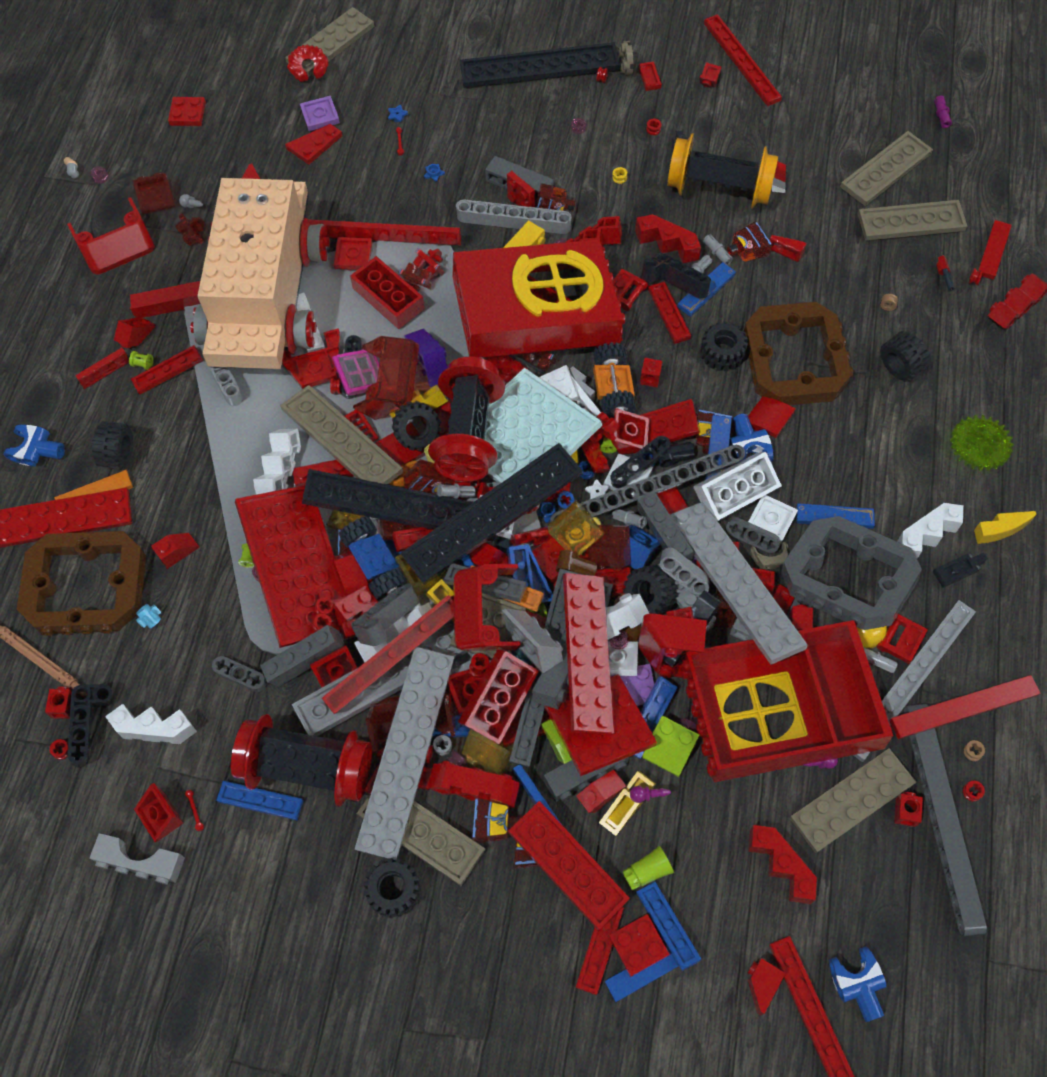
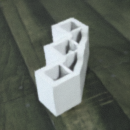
M279 429L269 433L272 452L261 456L264 475L253 479L256 495L288 488L286 482L288 476H292L296 464L294 457L301 448L298 429Z
M949 503L941 504L905 529L897 542L912 548L916 558H918L922 552V545L936 547L943 537V531L954 533L958 531L963 523V506Z
M625 594L620 597V601L615 606L605 607L607 639L619 635L620 630L627 626H630V628L638 626L642 622L643 616L649 614L640 594Z
M429 602L422 606L419 603L410 610L411 612L387 628L385 632L388 638L384 643L378 646L361 644L359 640L356 641L354 644L364 662L432 608Z
M124 704L105 716L114 730L123 739H142L143 741L181 744L197 732L180 709L164 721L152 707L135 718Z

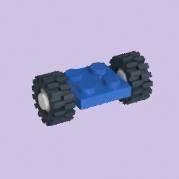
M365 516L346 525L340 530L338 535L344 545L351 550L368 580L376 578L375 581L369 584V587L375 598L379 600L388 596L401 585L407 584L408 581L401 569L398 568L397 562L381 535H374L377 529L369 516Z

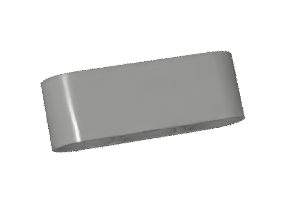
M209 366L227 403L231 406L241 404L243 397L229 368Z
M666 548L662 551L660 567L665 573L696 596H699L704 590L708 592L709 576L674 548ZM668 558H669V559H672V560H674V561L668 562V561H666L665 559H668Z

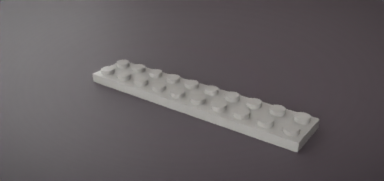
M703 502L670 514L694 551L695 558L770 665L807 649L808 644Z
M451 620L417 646L454 656L455 659L468 653L449 646L454 633V623ZM414 649L335 714L321 698L354 671L293 703L292 706L307 734L318 736L401 690Z
M419 647L414 649L355 850L386 859L392 858L395 861L398 858L454 663V656Z

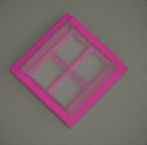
M373 349L333 356V362L347 395L369 392L370 388L388 386Z

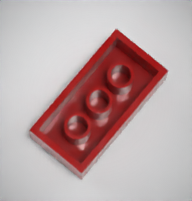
M377 256L350 275L353 289L397 329L403 327L425 309L423 296Z
M497 649L458 723L500 745L539 670L507 651Z

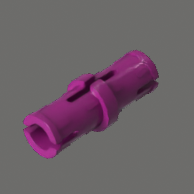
M937 96L934 99L937 117L940 118L941 127L948 128L952 125L949 115L950 109L946 106L945 97Z

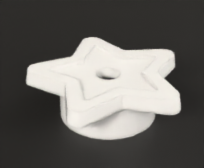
M595 480L593 486L586 487L585 490L590 493V499L605 494L609 486L601 485L598 480Z

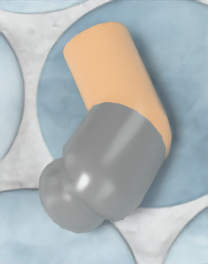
M66 157L64 163L67 165V174L75 179L79 176L77 171L78 165L70 157Z

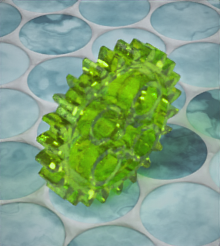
M974 415L973 418L967 416L966 420L962 419L955 426L951 434L952 438L950 439V442L953 443L951 448L956 449L954 455H960L959 461L965 460V466L970 463L972 464V469L978 466L979 471L983 467L987 471L991 467L997 469L999 465L1003 466L1005 461L1007 462L1013 452L1012 447L1014 443H1011L1013 437L1007 436L1010 430L1004 431L1005 425L999 426V420L992 422L991 416L988 420L985 419L984 415L980 419L977 415Z

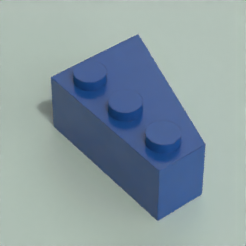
M529 544L508 547L509 564H518V569L511 575V578L524 581L527 587L544 593L542 602L552 601L553 594Z

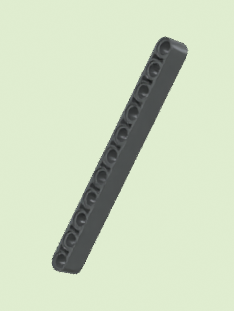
M732 445L558 511L551 516L550 526L554 530H562L633 503L638 498L649 493L643 490V483H649L652 488L651 491L654 490L655 493L733 465L744 458L745 450L740 445ZM731 450L738 452L739 456L737 459L731 456ZM714 456L721 459V465L714 464ZM696 463H701L704 466L703 472L696 470ZM680 469L686 472L685 479H681L678 476ZM661 476H666L669 479L667 486L661 484ZM627 489L633 491V499L626 498L625 491ZM609 496L615 497V506H611L607 503V498ZM596 503L599 506V511L596 513L590 511L589 505ZM572 510H579L581 518L574 519L571 515ZM554 517H562L563 525L556 526L553 521Z
M927 704L905 706L904 714L929 706ZM935 728L909 736L958 930L961 936L985 934L987 928L937 735Z

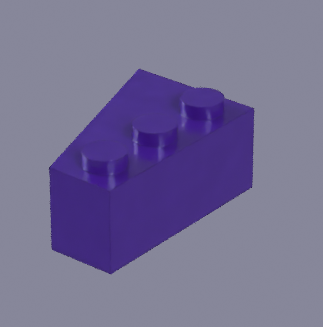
M424 328L404 335L407 350L416 365L420 364L423 368L421 373L423 376L427 375L429 386L438 385L440 374L447 369L445 360L447 353L445 348L441 347L439 342L434 340L431 333H428Z

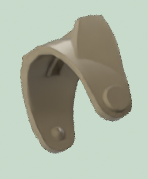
M782 542L783 552L774 557L761 555L757 552L755 546L750 548V554L760 568L765 570L776 569L784 563L788 556V544Z

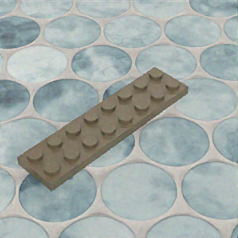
M309 385L280 405L284 413L357 479L388 485L403 473V468Z

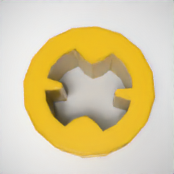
M622 167L615 168L613 170V181L618 184L625 183L627 181V170Z

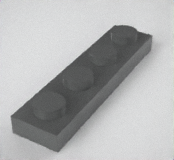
M457 564L450 565L444 578L445 584L453 585L455 574L459 570L469 567ZM498 575L493 584L482 585V593L520 603L527 584L524 581Z

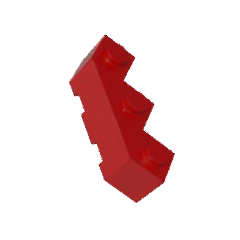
M653 214L636 218L635 232L640 244L657 241L661 253L678 251L683 263L699 260L701 245L696 233Z
M620 216L602 217L597 221L598 224L585 228L579 232L578 237L575 239L570 238L566 242L600 239L602 247H604V244H621L622 228Z
M1036 274L1026 275L1021 281L1022 285L1020 288L1015 287V289L1012 288L1007 292L1004 302H995L989 309L990 313L988 316L1004 329H1009L1017 318L1020 319L1030 310L1033 304L1036 305L1047 293V283Z
M443 761V763L433 765L427 788L442 795L456 794L470 801L478 799V801L492 802L505 805L508 808H514L520 783L512 780V776L507 774L498 775L485 772L480 768H467L455 765L449 761Z
M753 825L749 834L748 852L770 855L768 876L790 879L789 901L812 904L816 900L817 877L776 828Z

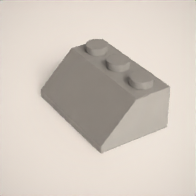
M502 610L508 637L513 642L520 641L519 649L542 673L563 661L562 646L558 641L552 640L549 632L539 626L535 617H530L526 611Z

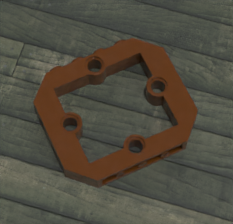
M818 302L760 306L745 323L744 332L746 333L745 337L748 339L747 354L755 393L761 397L773 398L788 405L833 402L848 385L850 378L853 377V368L849 365V352L845 349L846 339L845 336H842V323L839 322L837 314ZM820 326L825 347L823 357L828 361L831 377L816 378L812 372L803 371L798 375L797 380L772 382L769 365L773 356V349L770 345L764 344L762 331L782 330L785 335L794 336L800 328Z
M124 531L46 534L25 552L17 610L44 636H51L55 633L72 635L73 633L92 634V632L110 634L112 631H120L137 616L136 613L141 608L146 555L141 547ZM121 553L119 570L113 571L108 578L109 584L116 591L115 609L82 610L79 607H74L68 611L44 612L46 598L51 597L57 589L55 582L49 577L52 556L80 555L83 560L92 561L99 554Z

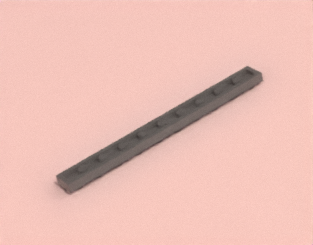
M563 569L559 570L544 627L549 632L552 640L558 642L563 636L566 627L563 575L565 573L579 574ZM540 670L526 695L509 760L510 763L520 764L528 768L545 708L544 705L536 703L532 692L542 674Z

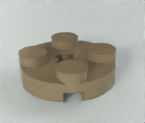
M623 41L621 47H619V57H622L620 71L625 75L633 73V69H630V64H633L632 45H629L630 41Z

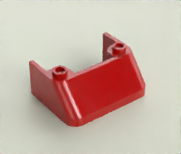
M128 198L133 211L124 216L126 225L104 235L93 238L92 234L86 231L76 234L71 223L67 224L93 274L105 273L145 256L154 250L153 240L132 198Z
M484 564L461 569L455 574L453 578L454 642L459 650L497 651L498 649L515 651L520 646V641L500 642L497 628L491 625H483L482 585L493 584L498 575H513L518 569V564Z
M645 614L642 620L638 647L660 677L671 678L672 676L682 678L681 668L683 663L672 668L663 661V656L665 654L666 657L675 658L682 651L704 653L707 620Z

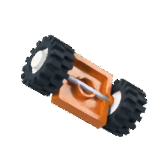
M613 342L610 345L605 343L604 346H598L595 352H593L595 362L593 372L598 400H601L602 411L609 419L611 417L614 419V410L616 408L635 413V394L630 366L626 365L625 347L622 344L619 345V343L613 345Z

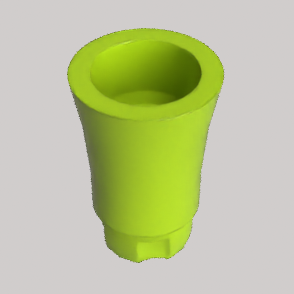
M660 846L639 861L631 864V867L622 871L632 890L640 885L643 887L656 879L674 873L668 858Z

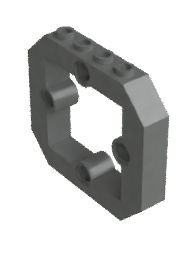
M837 516L811 522L785 559L782 576L790 596L845 622L854 620L856 627L868 630L892 625L918 583L922 569L912 548ZM829 538L856 550V555L862 560H872L874 558L898 569L893 577L884 576L879 579L875 593L878 602L874 607L844 594L839 587L827 586L805 575L808 569L817 570L822 567L825 555L824 546Z

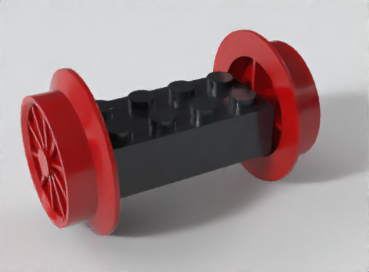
M461 357L453 360L438 378V386L442 393L453 400L450 405L451 417L448 420L449 433L434 439L429 445L428 453L434 461V467L439 474L451 480L471 482L484 478L489 468L497 462V451L493 445L485 441L489 404L499 400L504 395L505 383L499 376L497 367L490 361L479 357Z
M264 714L258 721L246 719L242 723L233 746L231 773L234 778L245 780V785L249 790L255 789L262 777L335 791V804L341 807L346 799L360 801L363 796L371 767L372 744L368 741L359 740L358 733L355 730L349 733L344 742L274 729L271 716Z

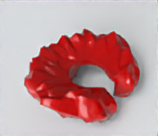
M308 44L302 45L301 47L298 46L294 52L288 55L289 64L287 68L295 76V79L300 82L308 81V74L302 68L303 61L308 59L314 62L313 75L316 79L321 78L326 73L328 59L323 54L321 48L318 49L317 46H309Z

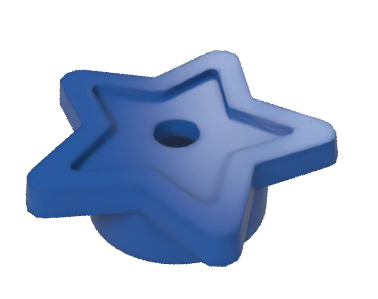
M401 105L388 109L390 112L388 119H392L394 122H401L404 116L408 115V111L402 110Z
M431 164L425 167L427 173L424 175V178H432L437 182L439 176L444 175L445 172L440 170L439 164Z
M556 502L540 503L541 507L536 513L537 516L544 518L545 523H548L551 516L557 512L555 510Z

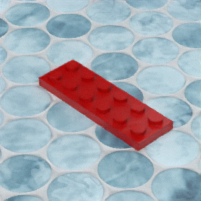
M540 801L507 831L597 930H600L630 899Z

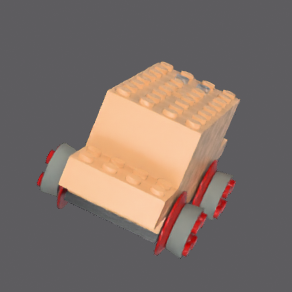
M221 178L198 291V299L201 306L194 307V321L190 325L191 333H194L195 342L198 345H204L203 356L208 366L281 369L284 351L294 354L297 347L314 348L315 340L313 333L317 331V324L313 322L314 313L311 310L297 311L303 265L304 267H309L311 261L322 263L327 261L326 247H329L330 241L329 237H326L327 227L324 224L311 225L309 219L305 218L309 199L306 182Z

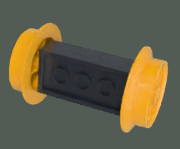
M694 133L688 139H676L667 186L677 188L679 196L682 195L686 177H689L691 181L706 180V183L716 185L717 182L722 183L724 187L728 188L738 186L740 187L739 189L744 191H750V189L754 188L755 184L751 209L757 203L768 204L778 156L768 154L766 146L764 147L760 169L757 171L759 162L692 151Z

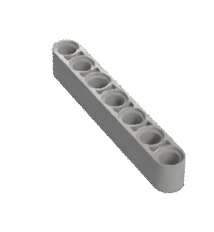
M460 200L456 204L457 219L463 223L521 229L529 220L549 233L567 234L571 230L572 217L567 211L473 200Z

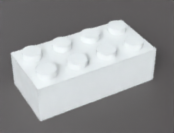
M760 452L693 487L700 502L706 505L716 520H720L781 487V483L767 453Z

